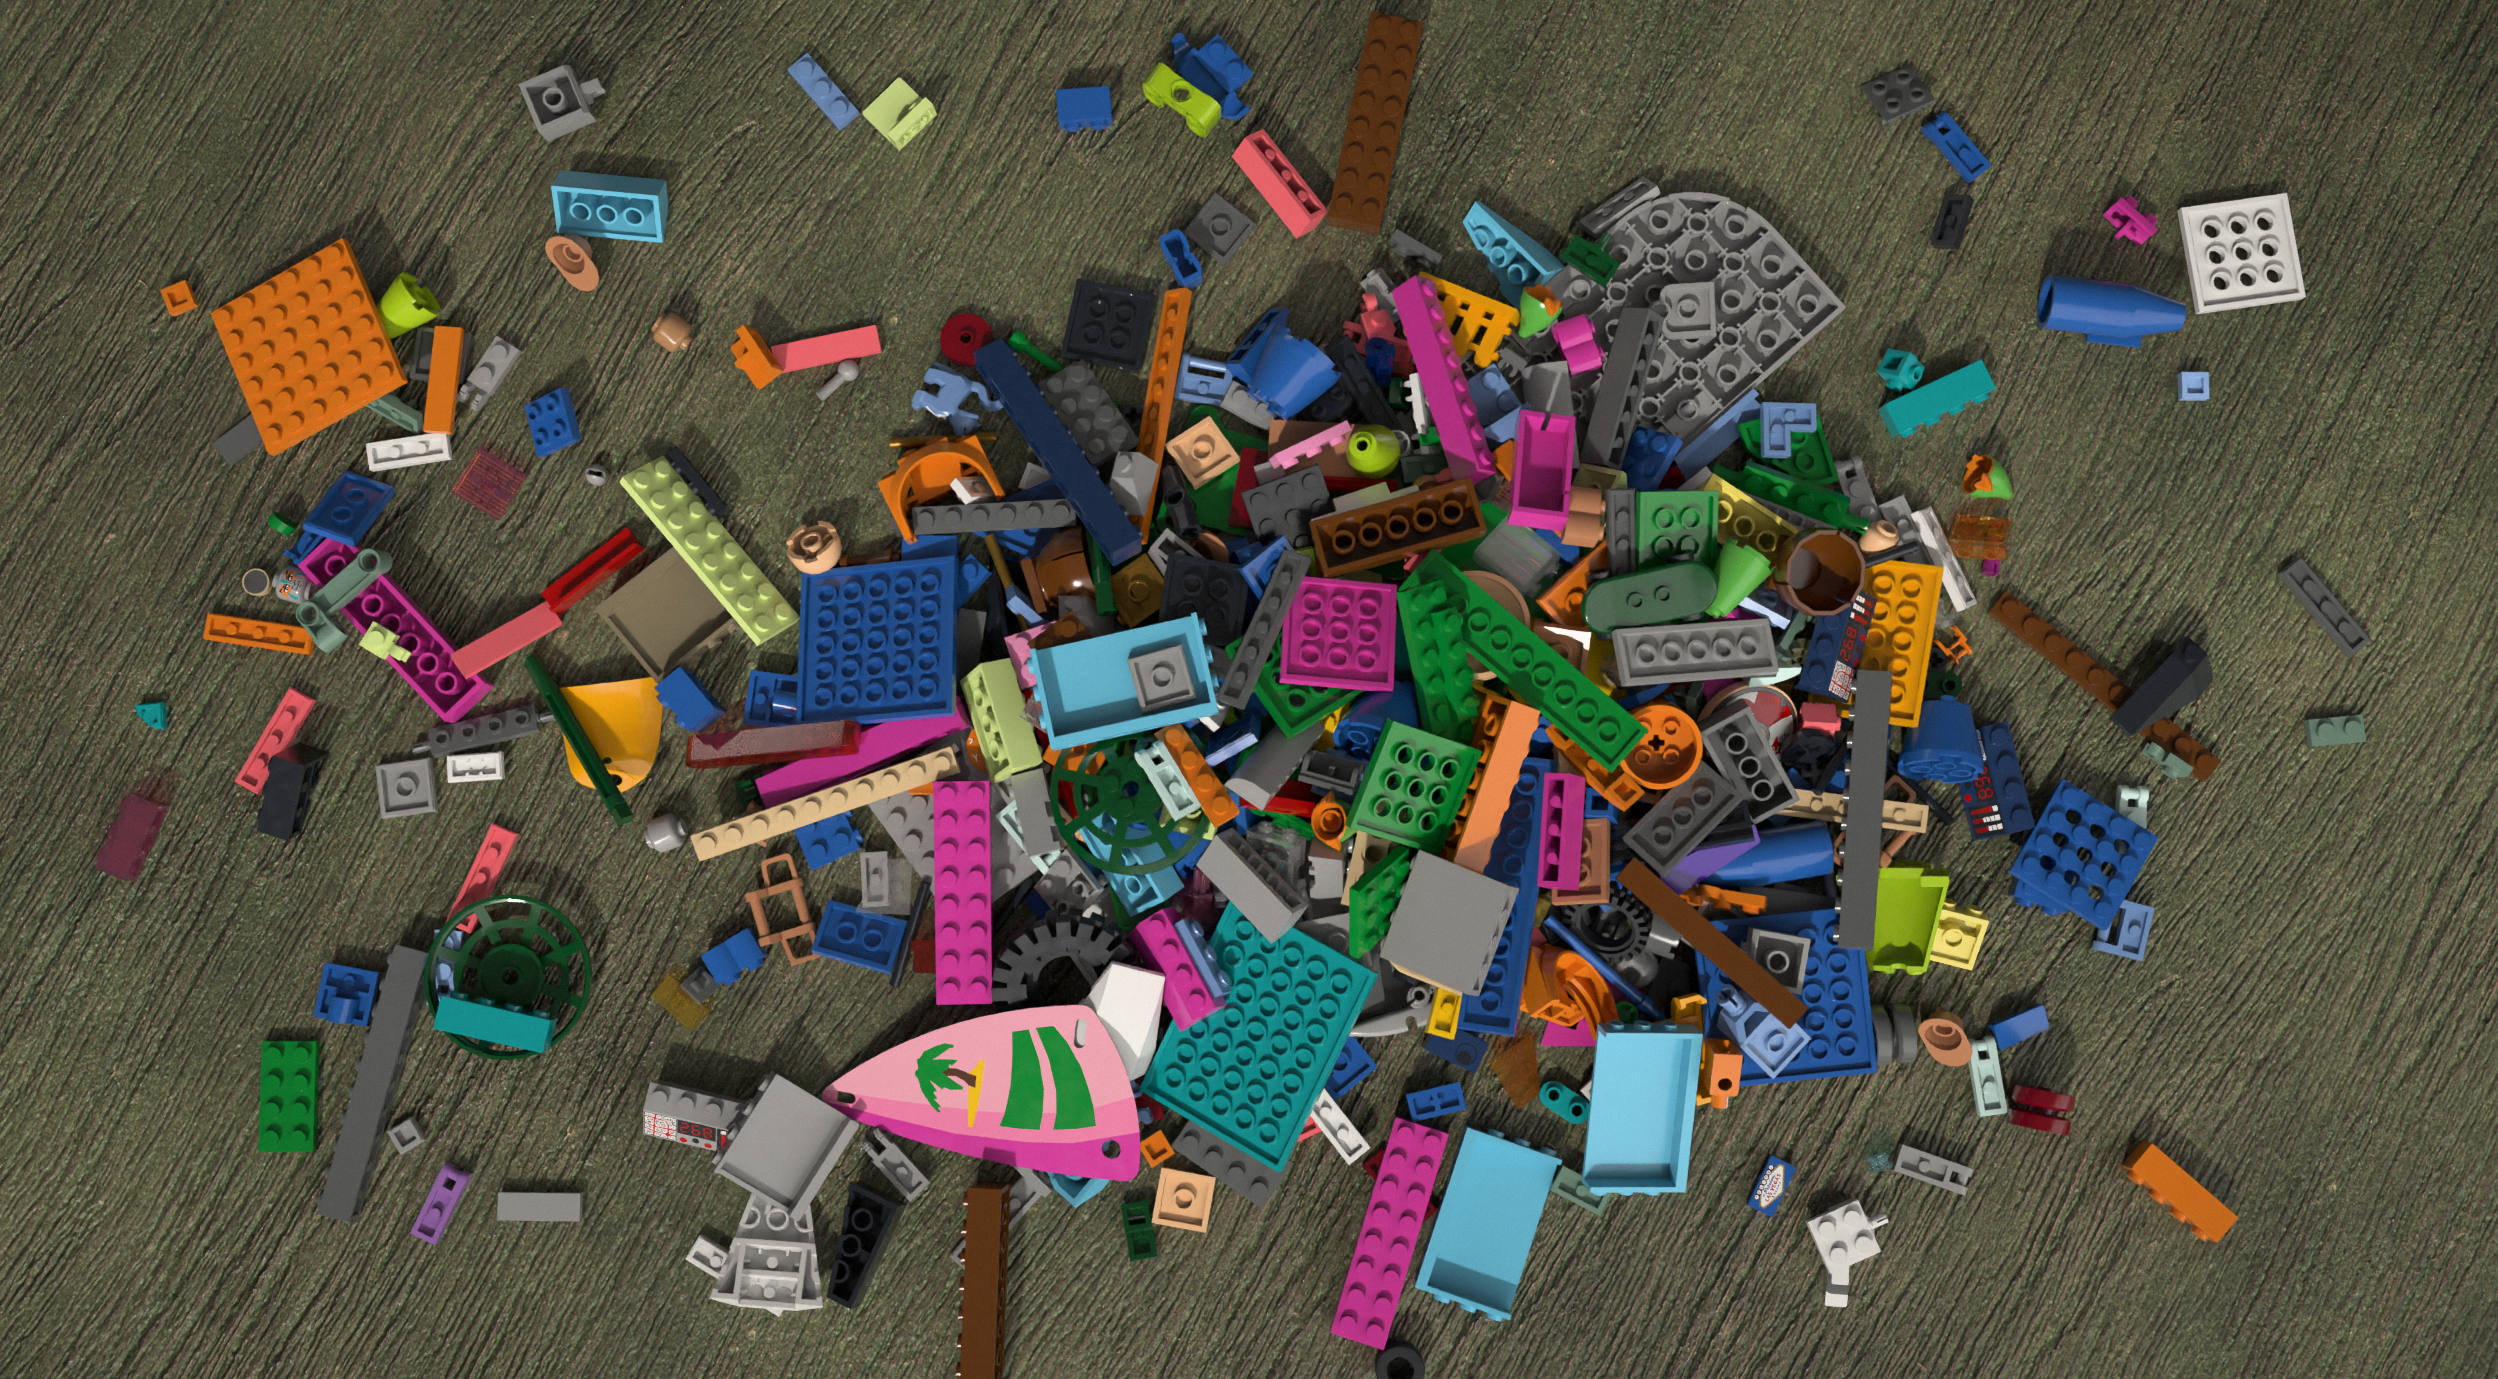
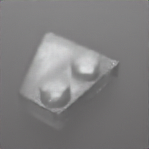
M885 858L861 903L857 906L856 912L910 915L913 860Z

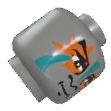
M286 566L281 572L277 571L272 581V586L276 587V595L280 599L296 604L309 600L315 595L317 589L314 582L300 568L295 566Z

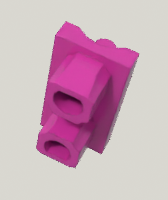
M2131 195L2124 199L2121 197L2103 216L2118 229L2114 235L2117 240L2125 235L2130 241L2140 247L2158 230L2155 227L2158 219L2151 213H2145L2142 216L2135 209L2138 204Z

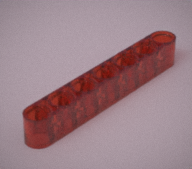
M840 720L692 735L687 739L685 765L693 769H710L854 755L859 753L862 725L852 720Z

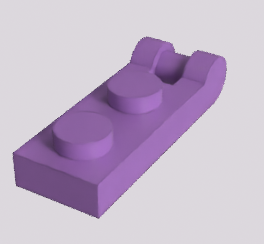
M446 1162L410 1234L433 1245L438 1244L473 1174L466 1170L460 1171L455 1168L454 1164ZM449 1178L456 1181L454 1188L446 1185Z

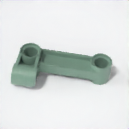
M378 549L362 550L353 562L307 602H303L297 607L296 618L298 622L301 623L312 637L313 642L322 651L330 653L348 637L346 629L339 622L335 614L380 575L387 573L391 569L392 557L387 551ZM374 556L377 557V565L375 567L372 565ZM314 608L317 612L315 619L312 618V610Z

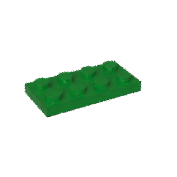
M262 1041L258 1152L317 1151L320 1041Z

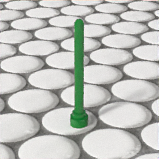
M1020 329L1016 330L1007 346L1011 345L1016 353L1018 351L1020 353L1025 352L1054 373L1066 368L1030 343L1031 340L1027 338L1028 335ZM1111 399L1117 407V409L1119 410L1120 405L1116 401Z

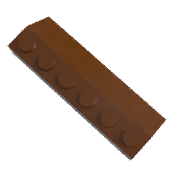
M1471 477L1309 522L1322 577L1328 579L1427 553L1433 548L1438 550L1485 536L1487 531Z

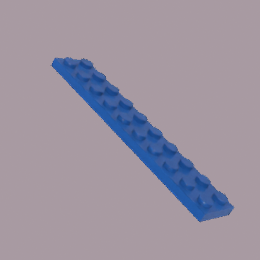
M1525 757L1521 764L1519 780L1512 789L1510 805L1507 811L1504 812L1500 823V833L1494 839L1490 860L1483 870V875L1519 888L1480 995L1473 996L1462 993L1457 1022L1458 1029L1515 1037L1540 888L1537 886L1544 774L1558 773L1560 765L1558 760Z

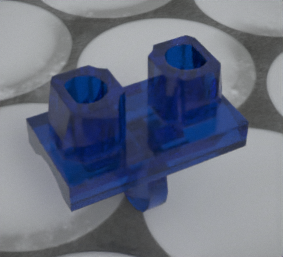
M1373 337L1367 341L1365 346V364L1378 386L1389 384L1391 382L1390 373L1393 371L1396 351L1394 343L1388 345L1384 338Z

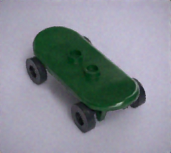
M1692 549L1667 553L1665 555L1667 564L1616 576L1613 575V570L1610 567L1593 569L1584 573L1586 583L1592 584L1582 596L1580 604L1581 615L1585 624L1596 632V638L1599 640L1612 639V632L1616 629L1639 628L1677 619V621L1696 620L1705 616L1704 611L1716 599L1718 582L1715 574L1708 566L1694 560Z

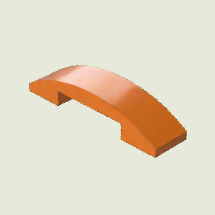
M1553 723L1546 728L1547 735L1568 763L1580 776L1586 778V782L1617 808L1625 812L1645 793L1626 772L1621 774L1615 769L1611 774Z

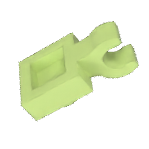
M373 621L359 643L360 646L385 660L390 654L392 657L406 662L412 654L396 644L400 638L399 635Z

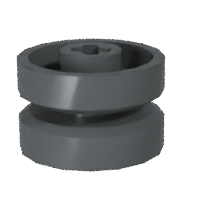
M1906 1002L1889 1003L1886 1010L1879 1004L1870 1005L1877 1066L1889 1065L1892 1058L1899 1064L1914 1062L1917 1056V1035L1913 1015Z

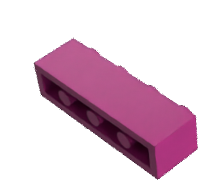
M1571 773L1544 774L1537 882L1539 887L1555 890H1579L1585 777Z

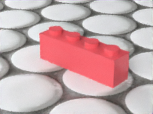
M1264 129L1243 139L1232 155L1240 168L1296 239L1314 230L1328 212L1325 206Z

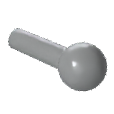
M853 360L842 361L838 366V373L816 393L817 396L824 401L843 382L856 379L859 375L857 363Z

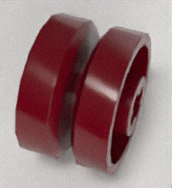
M2013 1084L2011 1099L2015 1102L2027 1104L2028 1107L2027 1109L2009 1108L2006 1123L2055 1134L2070 1135L2072 1122L2068 1118L2054 1114L2055 1110L2067 1113L2074 1111L2076 1097L2060 1094L2058 1090L2034 1085L2026 1087Z

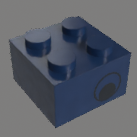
M1457 1027L1454 1040L1427 1033L1421 1047L1475 1074L1489 1043L1484 1040L1485 1035L1483 1033L1469 1030L1464 1031Z

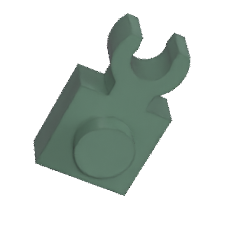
M2151 742V744L2146 743L2141 750L2142 754L2155 760V763L2162 767L2161 772L2170 778L2188 777L2193 770L2192 766L2171 752L2167 753L2154 742Z

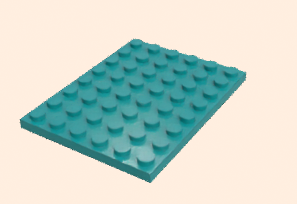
M1229 900L1208 944L1217 955L1216 962L1218 966L1226 972L1230 979L1229 986L1232 992L1223 996L1227 1005L1180 1032L1173 1019L1139 1090L1280 1173L1287 1164L1379 972L1294 925L1278 940L1270 943Z

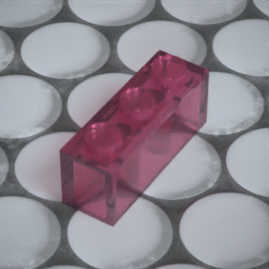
M128 793L120 803V813L116 821L111 824L108 830L109 837L105 846L97 854L95 869L123 881H137L170 806L140 793Z

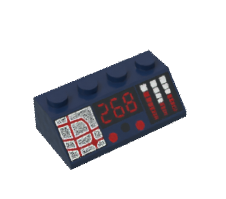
M1861 590L1855 602L1849 603L1851 606L1833 616H1814L1800 664L1802 668L1800 674L1797 675L1794 688L1848 703L1851 694L1852 677H1856L1877 603L1876 598Z
M2008 721L1975 728L1984 761V773H1978V779L1958 783L1972 841L2035 828Z

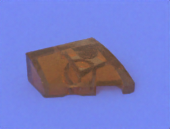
M1530 1033L1511 1045L1509 1049L1488 1061L1518 1110L1539 1095L1534 1036Z

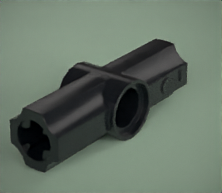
M1168 465L1161 469L1159 475V482L1164 494L1163 502L1169 509L1177 536L1182 540L1192 541L1198 538L1199 533L1202 531L1196 513L1197 505L1190 496L1181 468Z

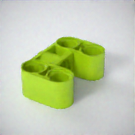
M1158 62L1142 84L1143 93L1149 101L1160 108H1163L1165 104L1172 107L1186 117L1187 126L1202 138H1206L1221 118V106L1216 100L1195 88L1161 62ZM1179 92H1185L1189 96L1185 100H1178L1175 98V95Z

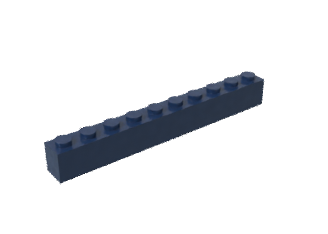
M1000 338L974 351L976 369L1112 566L1142 552L1141 540L1143 539V534L1136 524H1131L1127 510L1122 504H1117L1111 487L1108 484H1103L1095 464H1089L1081 444H1075L1067 424H1061L1055 407L1052 404H1047L1041 387L1038 384H1033L1027 367L1025 365L1021 366L1017 361L1018 357L1014 348L1011 345L1007 346L1003 339Z

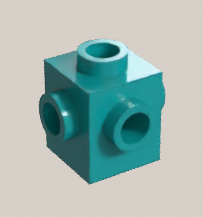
M1888 348L1876 372L1887 382L1886 386L1898 392L1902 389L1914 391L1925 368L1917 360L1918 357L1912 352Z

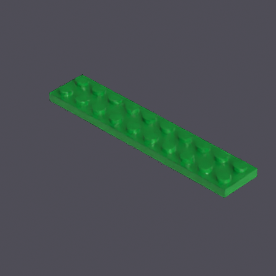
M1433 548L1397 591L1399 592L1433 580L1443 579L1448 607L1457 606V611L1463 617L1461 631L1463 639L1468 643V652L1536 710L1541 711L1540 713L1612 774L1649 730Z

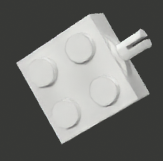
M1853 1197L1805 1221L1825 1267L1830 1274L1881 1252L1875 1239L1874 1228L1889 1223L1884 1212L1868 1218L1864 1214L1859 1201Z

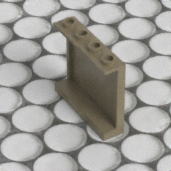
M674 547L594 608L657 684L679 666L687 667L688 669L692 668L701 660L699 656L707 650L710 652L721 645L723 637L728 633L732 635L742 628Z

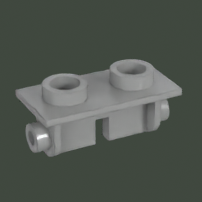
M1382 267L1378 270L1373 269L1360 284L1367 293L1373 292L1375 294L1377 306L1380 310L1386 309L1393 324L1400 320V316L1391 291L1397 287Z

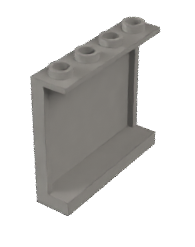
M1419 850L1418 854L1411 861V873L1408 881L1401 888L1399 905L1392 912L1390 918L1392 924L1389 932L1381 941L1379 957L1467 995L1479 996L1519 888L1435 856L1433 853Z
M771 1071L769 1075L765 1074L758 1083L757 1089L759 1091L754 1099L750 1098L745 1103L741 1111L743 1116L738 1124L733 1123L726 1134L728 1139L723 1147H718L710 1159V1162H712L710 1168L715 1173H720L799 1221L860 1124L774 1071Z

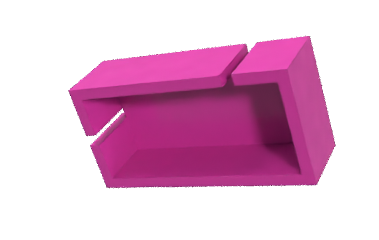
M1520 410L1514 431L1507 524L1562 531L1569 515L1570 495L1568 494L1571 488L1576 417L1550 414L1544 431L1540 429L1545 419V413Z

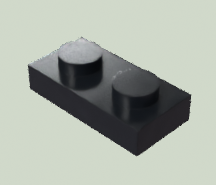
M1945 195L1930 244L1935 249L1960 248L1974 202L1970 195Z

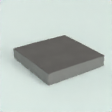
M1215 192L1182 233L1192 243L1225 267L1256 229L1257 223Z
M418 326L410 371V378L412 380L429 382L435 330L433 327ZM464 332L458 386H463L467 379L473 334L471 332Z

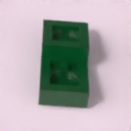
M1144 1200L1122 1204L1121 1210L1130 1262L1158 1258L1149 1201Z

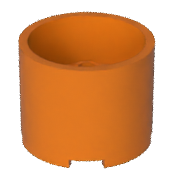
M1653 698L1641 705L1626 709L1629 714L1649 731L1620 763L1623 770L1636 783L1651 789L1672 788L1691 777L1700 763L1703 743L1700 731L1690 716L1674 702L1662 698ZM1654 735H1657L1662 742H1658L1657 747L1653 748L1648 740H1653Z

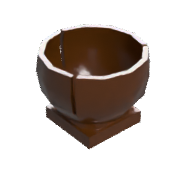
M1084 525L1071 526L1053 534L1042 550L1030 553L1020 561L1037 614L1048 611L1053 605L1059 607V596H1087L1096 601Z
M1831 527L1807 528L1793 536L1779 534L1770 567L1774 566V570L1766 578L1763 587L1778 591L1781 600L1806 616H1833L1850 607L1849 603L1855 602L1864 586L1865 560L1854 540Z

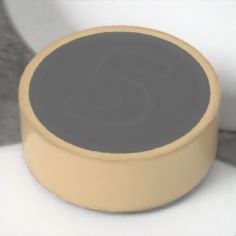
M251 569L245 573L242 585L247 593L254 596H264L271 590L273 580L268 572L261 569Z

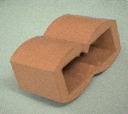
M1571 486L1568 494L1570 495L1569 515L1561 531V544L1595 548L1597 541L1602 540L1604 534V524L1600 523V515H1604L1606 499L1601 498V489Z

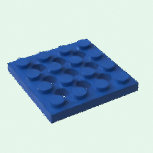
M2061 779L2058 781L2037 818L2035 828H2032L2007 872L2104 931L2109 928L2155 845L2158 836L2068 781ZM2068 810H2073L2078 815L2076 824H2071L2067 821L2066 812ZM2092 824L2098 825L2101 828L2102 835L2100 839H2096L2090 834ZM2056 832L2061 833L2065 838L2063 847H2058L2053 842V835ZM2116 839L2122 840L2126 845V850L2123 854L2118 853L2114 848V841ZM2079 847H2083L2088 851L2089 859L2087 862H2083L2078 858L2077 850ZM2043 855L2048 856L2052 861L2050 870H2045L2040 865V858ZM2103 862H2108L2113 868V873L2110 877L2105 876L2101 871ZM2066 870H2070L2076 875L2074 885H2070L2065 881L2064 873ZM2090 885H2095L2100 890V897L2097 900L2092 899L2088 894Z

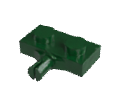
M1603 231L1595 244L1575 234L1560 259L1605 288L1621 264L1610 257L1605 250L1613 236L1609 234L1603 242L1608 232Z

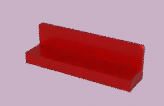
M626 527L541 592L550 605L549 610L561 615L646 549L632 531Z
M1287 780L1263 811L1311 818L1314 808L1323 796L1310 792L1313 784ZM1239 796L1238 807L1260 810Z

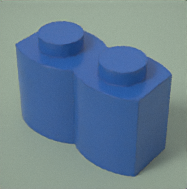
M1176 228L1161 236L1160 245L1163 258L1173 268L1174 277L1179 287H1186L1191 290L1202 284L1201 265L1198 259L1190 253L1185 235Z
M752 927L746 928L701 956L717 985L725 982L726 986L739 980L741 978L739 973L748 968L751 972L765 964L763 959L768 956V953L764 947H760L759 938Z

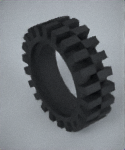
M1611 881L1609 903L1567 905L1562 921L1564 926L1596 955L1604 957V962L1610 964L1611 958H1614L1615 964H1621L1623 957L1628 962L1632 960L1633 955L1635 957L1639 956L1641 950H1644L1653 923V917H1650L1651 909L1646 907L1642 901H1637L1638 898L1634 894H1628L1626 887L1622 886L1621 890L1617 889V881ZM1596 905L1614 907L1622 911L1629 918L1632 924V931L1627 936L1619 939L1604 938L1595 934L1586 926L1583 913L1588 908Z

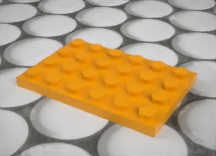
M1890 560L1865 569L1864 586L1861 590L1876 598L1877 603L1858 670L1892 672L1889 724L1914 728L1918 727L1944 572V567ZM1809 693L1807 704L1810 702L1814 704L1816 702L1818 704L1823 703L1825 705L1828 703L1831 705L1833 703L1836 706V714L1843 718H1849L1850 704H1855L1856 694H1850L1848 703H1843Z

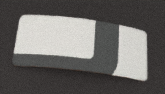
M1849 1266L1832 1274L1827 1271L1826 1306H1847Z

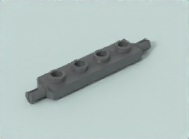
M532 704L429 729L428 739L412 743V750L414 754L430 750L432 756L437 758L542 732L543 723L553 721L555 718L550 710L540 712L538 707Z

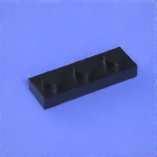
M675 447L668 453L673 460L670 465L680 476L683 473L690 480L687 486L696 496L701 494L707 502L703 505L712 516L718 514L725 519L733 513L680 449Z

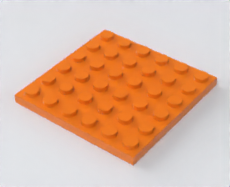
M341 238L210 313L269 455H278L408 382L350 243L346 239Z

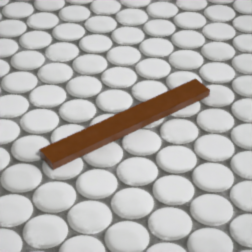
M1633 857L1615 878L1787 1029H1791L1808 1009L1806 1005L1638 859Z

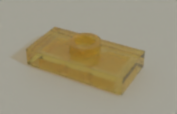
M669 975L651 996L688 1030L693 1032L711 1010L704 1003L699 1006L680 987L681 983L675 977Z

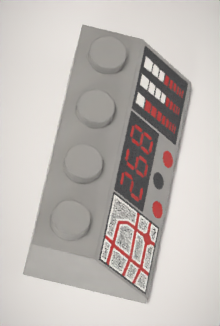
M655 1080L649 1084L643 1109V1134L715 1151L718 1147L722 1148L727 1141L726 1134L733 1123L738 1124L743 1116L741 1111L747 1100Z

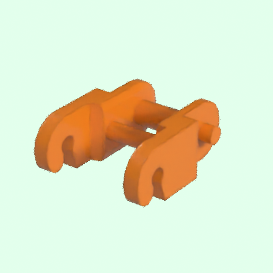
M1952 624L1950 629L1955 631L1954 635L1957 637L1955 643L1948 648H1945L1936 638L1932 640V643L1936 644L1937 648L1941 649L1949 657L1951 664L1959 665L1958 660L1966 653L1972 654V647L1965 643L1968 639L1960 629ZM1960 645L1962 650L1954 655L1951 650Z

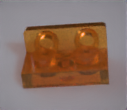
M1957 515L1949 537L1951 550L1955 557L2007 560L2008 551L2006 545L2013 527L2012 518Z

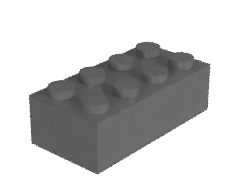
M1743 698L1695 723L1700 731L1702 742L1722 778L1743 795V800L1747 799L1751 822L1757 824L1800 800L1751 709Z

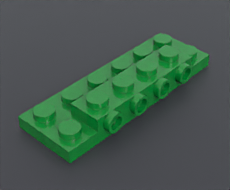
M1443 579L1433 580L1396 592L1423 728L1425 731L1470 745L1473 737L1471 718L1478 716L1477 708L1480 702L1478 696L1473 692L1472 680L1474 679V672L1468 666L1466 656L1469 646L1467 641L1463 639L1461 631L1463 617L1457 611V606L1448 607Z

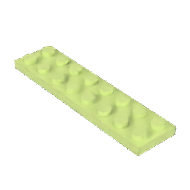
M664 456L622 476L620 484L757 646L797 623L800 618L799 615L718 519L712 516L705 508L701 499L691 491L685 480L673 469Z

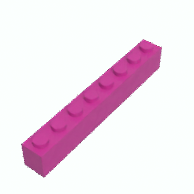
M1415 275L1391 292L1435 425L1439 432L1453 480L1455 482L1471 477L1473 485L1496 472L1493 463L1494 458L1488 448L1485 431L1480 425L1477 407L1472 401L1469 383L1464 377L1460 365L1461 360L1456 353L1452 341V333L1445 321V312L1436 294L1437 288L1431 279Z
M956 695L955 716L884 722L878 726L875 724L868 725L860 729V734L853 737L851 735L843 736L836 740L835 745L828 748L827 746L818 747L812 750V755L808 757L793 758L787 762V766L781 769L776 767L763 772V777L755 781L764 806L767 809L846 782L964 730L971 725L960 696Z

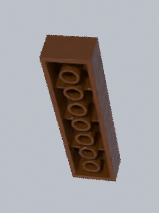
M1371 11L1328 211V226L1379 236L1422 33L1423 22Z
M979 1180L968 1187V1191L964 1192L963 1208H967V1220L964 1219L962 1223V1236L966 1237V1247L961 1250V1265H965L964 1276L960 1278L959 1291L964 1293L963 1305L960 1304L958 1311V1321L962 1322V1333H959L957 1338V1350H961V1361H958L956 1365V1379H1003L1011 1182Z

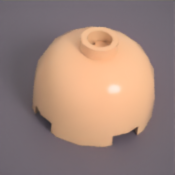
M817 521L819 525L808 528L804 524L793 531L787 539L788 549L786 553L790 561L800 571L808 574H820L831 569L840 559L842 551L841 541L835 527L829 522Z

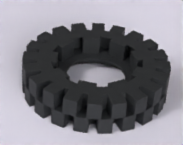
M1058 908L1046 911L1045 918L1041 920L1036 914L1024 921L1023 929L1016 927L1008 935L1007 943H1002L997 953L991 987L992 1001H995V1013L1051 1006L1040 995L1037 980L1041 969L1049 961L1057 957L1074 956L1081 958L1093 967L1099 978L1112 961L1142 968L1141 959L1136 956V947L1130 937L1127 939L1123 938V929L1114 922L1110 926L1105 925V917L1095 912H1092L1090 918L1083 917V909L1069 908L1068 915H1061Z

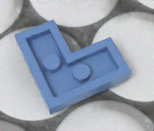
M1761 403V458H1789L1791 456L1790 432H1815L1817 430L1816 403Z

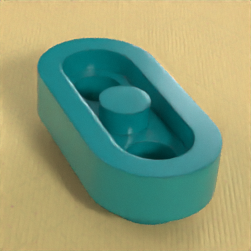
M1555 1080L1546 1081L1540 1086L1538 1096L1541 1103L1572 1124H1581L1588 1119L1589 1104L1584 1098ZM1551 1090H1557L1558 1097L1555 1100H1551L1548 1096ZM1579 1105L1581 1107L1579 1115L1572 1114L1573 1106Z

